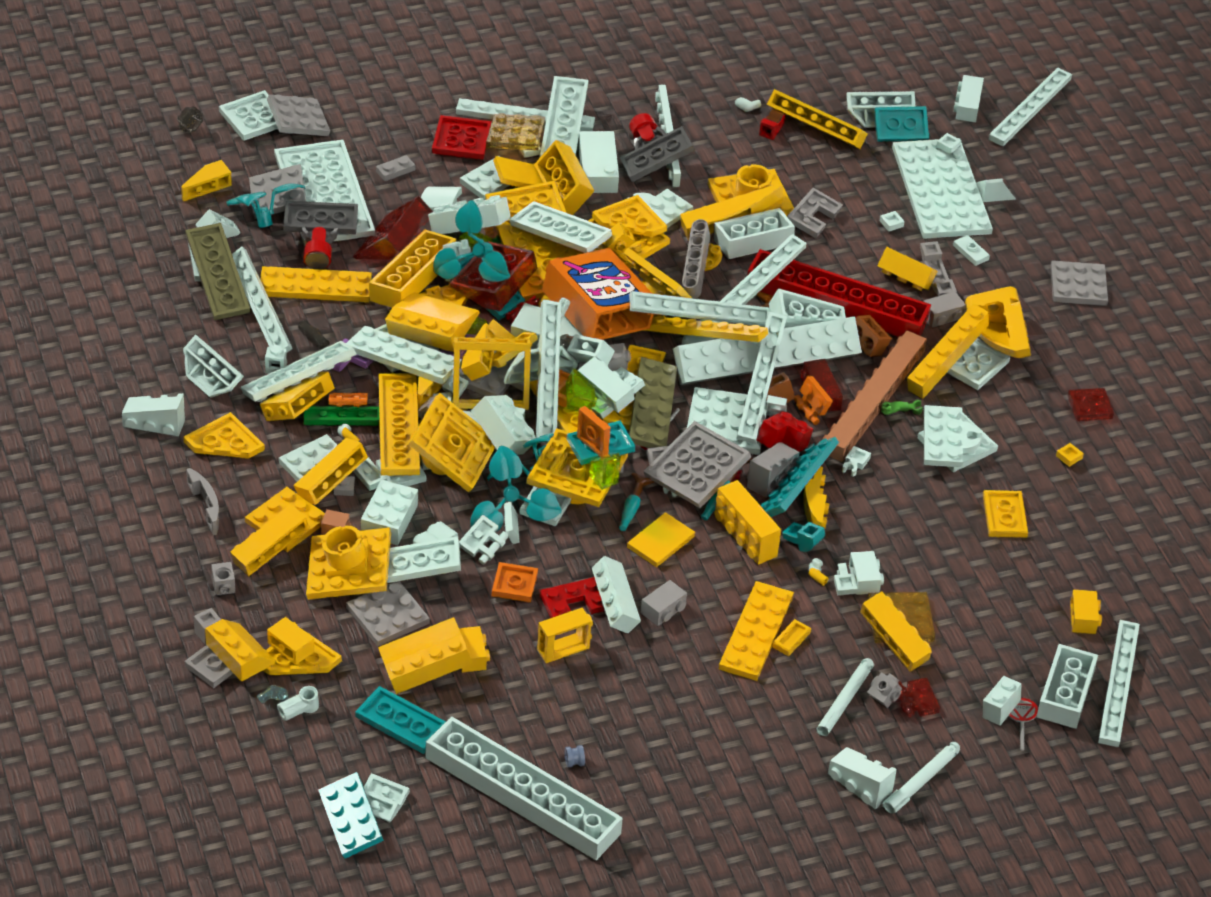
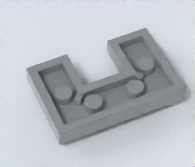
M812 188L787 217L795 227L817 238L825 229L826 223L813 217V215L820 211L833 219L840 212L843 204Z

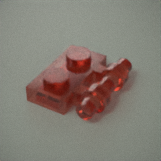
M927 678L907 681V688L902 685V682H898L902 688L899 696L901 708L908 717L914 716V711H918L920 717L940 712V706Z

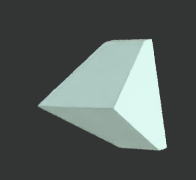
M1003 178L976 183L983 202L1016 199L1003 183Z

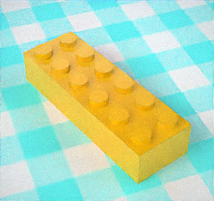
M424 229L369 282L370 301L393 308L394 305L412 293L419 294L438 276L433 268L437 253L443 249V245L456 242V238Z

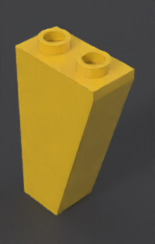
M328 371L318 372L317 376L301 380V383L298 385L290 386L261 402L260 406L266 421L295 419L335 389Z

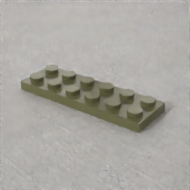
M216 223L187 229L186 237L213 319L218 320L250 313V307L222 224Z
M641 357L637 376L643 379L645 386L637 391L634 396L629 436L634 444L647 448L667 446L677 366Z

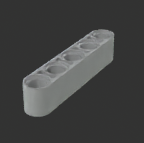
M698 219L692 223L682 279L684 290L693 299L698 298L702 291L710 242L708 223L703 219Z

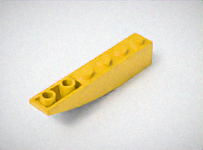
M782 184L771 185L680 214L681 226L688 241L694 221L698 219L705 220L708 223L709 232L712 234L714 233L715 222L759 213L783 198Z

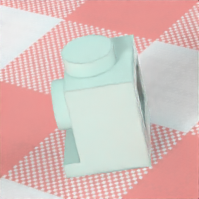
M279 345L267 347L265 355L266 374L287 366L286 349L281 348ZM272 364H280V367L271 366V365H272Z

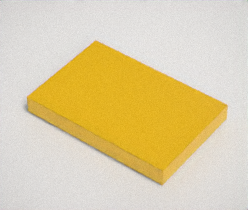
M495 156L493 162L502 184L525 187L543 183L534 164Z
M984 490L983 501L989 537L1027 538L1028 528L1022 491Z
M665 512L627 543V548L655 567H658L693 539L695 531Z

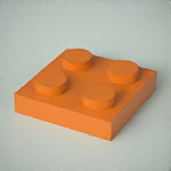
M586 406L579 408L577 437L601 458L608 456L611 427Z
M499 562L492 588V596L531 602L538 576V568Z

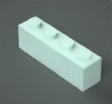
M603 556L592 567V571L610 627L629 633L641 620L621 562Z

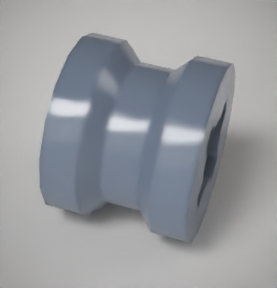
M578 745L576 748L565 747L567 768L577 764L579 766L585 765V754L582 745Z

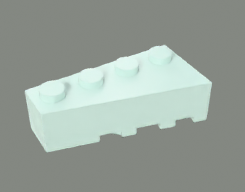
M778 289L769 302L770 312L787 316L784 328L846 318L843 306Z

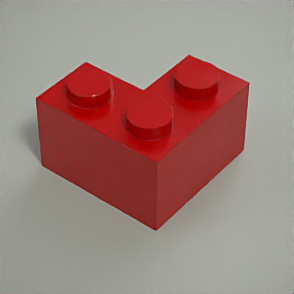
M782 411L762 422L757 441L768 448L781 442L800 452L808 447L813 428L808 426L806 422L794 418L790 413Z

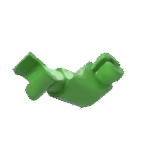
M916 400L913 404L894 401L882 403L881 411L884 415H890L898 411L912 410L914 414L919 415L923 407H920L921 400Z

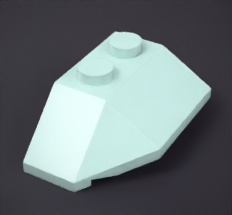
M915 91L846 93L847 110L864 128H876L875 107H915Z
M196 334L183 348L186 376L210 398L232 391L244 377Z
M560 346L559 369L574 375L578 363ZM531 349L530 381L538 380L539 349ZM525 351L517 355L507 370L503 381L504 384L524 382Z

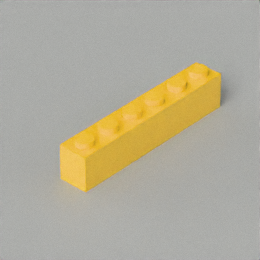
M775 89L767 103L771 108L861 149L868 133L860 128Z
M973 303L907 377L908 391L924 399L988 327L989 312Z

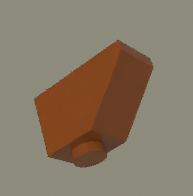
M785 372L771 378L767 398L768 395L786 398L787 403L795 399L791 381Z

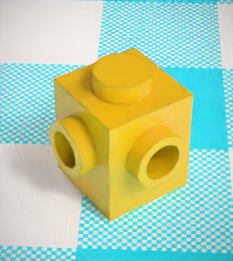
M618 222L611 228L613 236L606 240L605 246L620 255L635 242L631 230Z

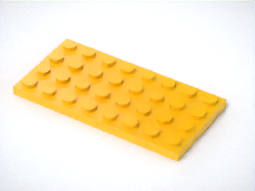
M555 181L485 194L486 200L495 195H500V198L507 197L511 217L533 201L567 213ZM509 219L501 225L495 226L519 293L525 298V301L533 295L537 296V298H542L546 295L542 288L549 261L558 257L565 258L582 254L581 251L511 226Z

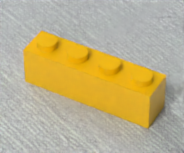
M345 438L293 485L297 494L313 505L318 504L368 458L362 443Z
M292 504L282 509L274 518L267 521L260 529L250 534L241 544L234 547L230 552L234 564L247 576L252 575L309 529L306 517Z
M881 591L862 604L860 613L909 672L929 660L932 653L930 645L921 639L917 629L906 621L905 615L896 609L889 596H885Z

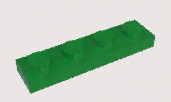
M311 406L304 411V425L348 424L380 426L379 407Z

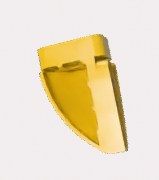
M1011 286L966 298V310L974 303L989 312V325L980 334L981 340L993 349L1014 358L1020 359L1031 356L1026 322L1016 288Z

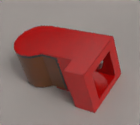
M772 109L766 119L763 118L760 122L759 135L774 140L784 125L786 114ZM772 130L771 134L766 133L765 131Z

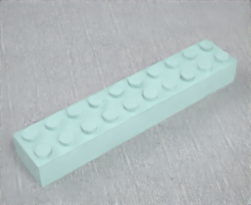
M855 316L784 328L774 369L850 357L862 353ZM716 339L679 345L673 348L679 384L684 385L753 373L761 341Z
M451 717L426 741V759L595 860L621 835L623 820L621 816L454 717Z

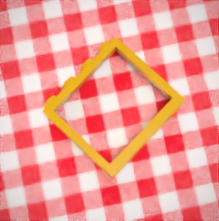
M454 337L453 404L462 411H467L468 409H473L481 401L459 399L460 350L525 351L523 401L513 400L515 407L529 410L530 339Z

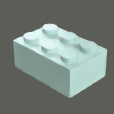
M508 395L484 396L471 410L496 449L502 445L508 447L517 455L524 454L531 446L524 448L523 445L529 440L536 438L534 431L527 425L523 415L516 409L513 400Z
M381 480L361 518V531L390 527V544L398 546L418 506V489Z

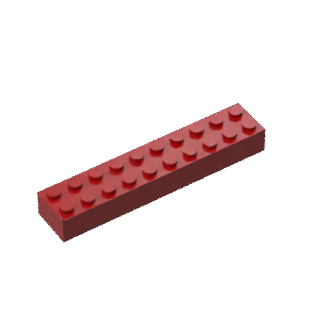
M759 249L748 269L747 276L771 252ZM792 260L760 290V292L774 296L778 289L840 305L844 307L846 318L855 316L856 320L857 316L870 315L886 333L898 337L903 336L906 331L921 336L928 322L932 305L796 260Z

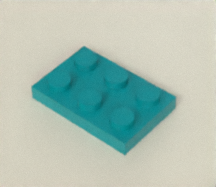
M926 106L875 107L877 142L929 140Z
M621 420L608 423L611 427L608 456L601 458L577 437V431L567 434V441L581 465L635 452L636 446Z

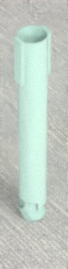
M865 658L861 661L818 725L817 733L819 735L827 736L870 673V670L874 667V663L870 658Z
M951 742L950 746H946L906 784L893 792L882 803L885 810L891 814L900 810L910 800L912 795L959 753L960 745L957 742Z

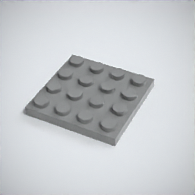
M694 421L643 472L647 478L701 508L718 491V488L722 487L751 458V454L746 449Z

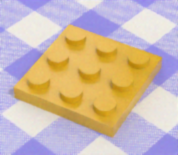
M286 487L245 516V523L257 531L267 521L279 514L282 509L292 504L306 517L309 529L283 549L288 552L321 528V522L325 513Z

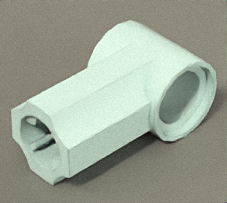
M305 686L298 695L277 704L282 719L287 721L303 712L313 713L319 708L317 689L313 686Z

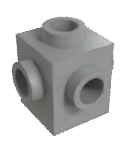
M881 672L879 676L872 680L871 687L867 693L888 708L893 701L899 698L902 688L898 684L899 680L890 673L886 676Z

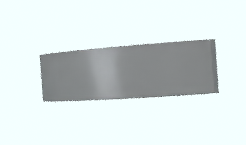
M938 241L920 243L923 264L938 271L931 284L934 292L938 296L954 291L957 293L953 280L948 278L941 259L942 251Z
M188 468L186 469L187 484L193 496L202 495L208 507L206 508L207 524L212 534L217 535L219 529L217 496L212 486L202 475Z

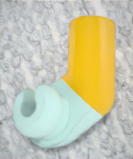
M348 424L339 426L338 434L342 438L360 441L351 432V427Z
M814 558L812 563L809 564V575L824 586L829 578L821 573L822 561Z

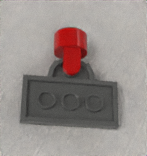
M641 113L633 117L629 124L630 131L635 139V150L620 157L631 181L634 182L695 151L682 126L666 134L663 129L657 126L650 114Z
M286 201L284 231L302 232L303 238L308 242L304 250V263L309 268L320 270L327 268L331 263L332 255L330 243L337 238L338 234H356L358 204Z

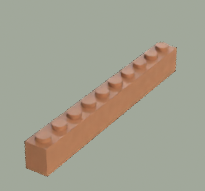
M906 331L903 336L898 338L895 347H891L888 356L882 359L880 367L878 369L875 368L871 379L866 380L863 389L857 392L855 400L850 401L846 412L841 413L838 422L832 425L830 433L823 437V439L827 438V440L836 437L839 441V444L829 457L841 462L844 461L851 449L881 411L882 403L888 402L923 355L926 338Z

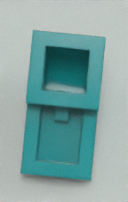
M793 522L782 532L783 539L798 544L799 551L808 552L824 538L825 528L808 522L805 526Z

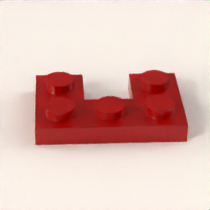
M595 577L540 590V597L550 618L571 612L568 604L580 601L585 602L590 614L605 611Z

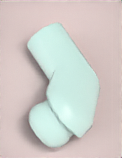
M742 97L735 100V105L745 112L761 108L760 100L751 102Z

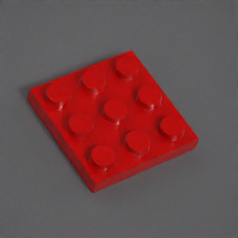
M440 115L432 145V153L484 160L492 121Z

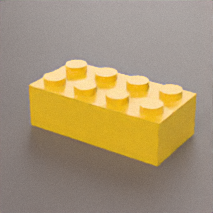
M555 140L534 164L543 183L555 181L567 214L574 215L595 191L572 148L558 140Z
M738 480L719 487L716 497V519L726 527L727 532L733 535L739 546H742L748 556L758 565L778 557L781 535L779 526Z

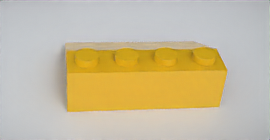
M412 293L393 306L385 321L390 335L454 352V337H465L480 312L476 309Z
M454 617L378 647L396 694L473 664Z

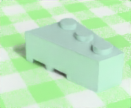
M184 393L178 394L176 397H168L167 395H161L160 398H151V396L129 397L122 412L123 427L179 437L185 422Z
M846 747L830 760L828 774L834 780L844 785L850 792L860 797L866 804L877 809L892 794L897 769L893 767L890 769L881 766L882 762L877 760L875 762L869 761L866 755Z

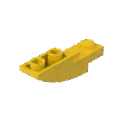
M820 466L814 474V479H810L804 487L803 504L808 522L826 529L827 517L823 516L828 515L829 503H826L827 495H823L824 489L820 488V486L824 487L826 475H822L823 467Z

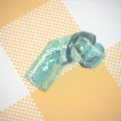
M275 685L269 686L257 695L262 704L270 698L283 702L289 697L285 688Z

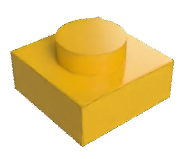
M1071 443L1057 450L1056 457L1069 467L1083 459L1084 455L1083 452Z

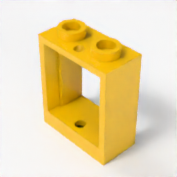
M583 608L539 622L537 650L545 663L590 648L593 621ZM576 629V633L555 640L556 635Z

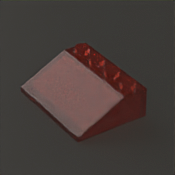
M418 195L386 214L376 226L375 236L370 235L353 257L355 259L390 260L397 256L413 241V236H416L422 230L420 227L429 221L428 214L433 211Z
M488 241L492 245L493 251L501 253L505 258L511 277L498 282L485 280L479 272V265L483 262L482 257L474 256L461 270L459 275L450 282V287L484 308L500 311L538 267L534 251Z

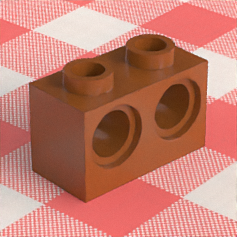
M870 315L857 316L856 325L860 346L864 353L869 357L882 356L892 338Z

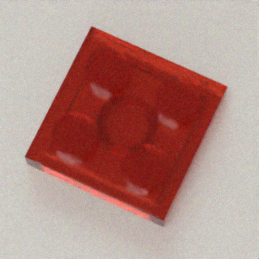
M1105 388L1068 391V398L1076 421L1113 419L1114 412Z

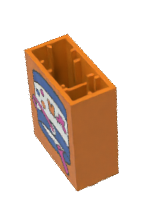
M610 248L565 258L558 257L549 261L546 267L542 291L551 301L559 302L561 298H566L571 302L565 317L583 336L604 340L650 329L654 314L630 311L629 294L631 291L653 293Z

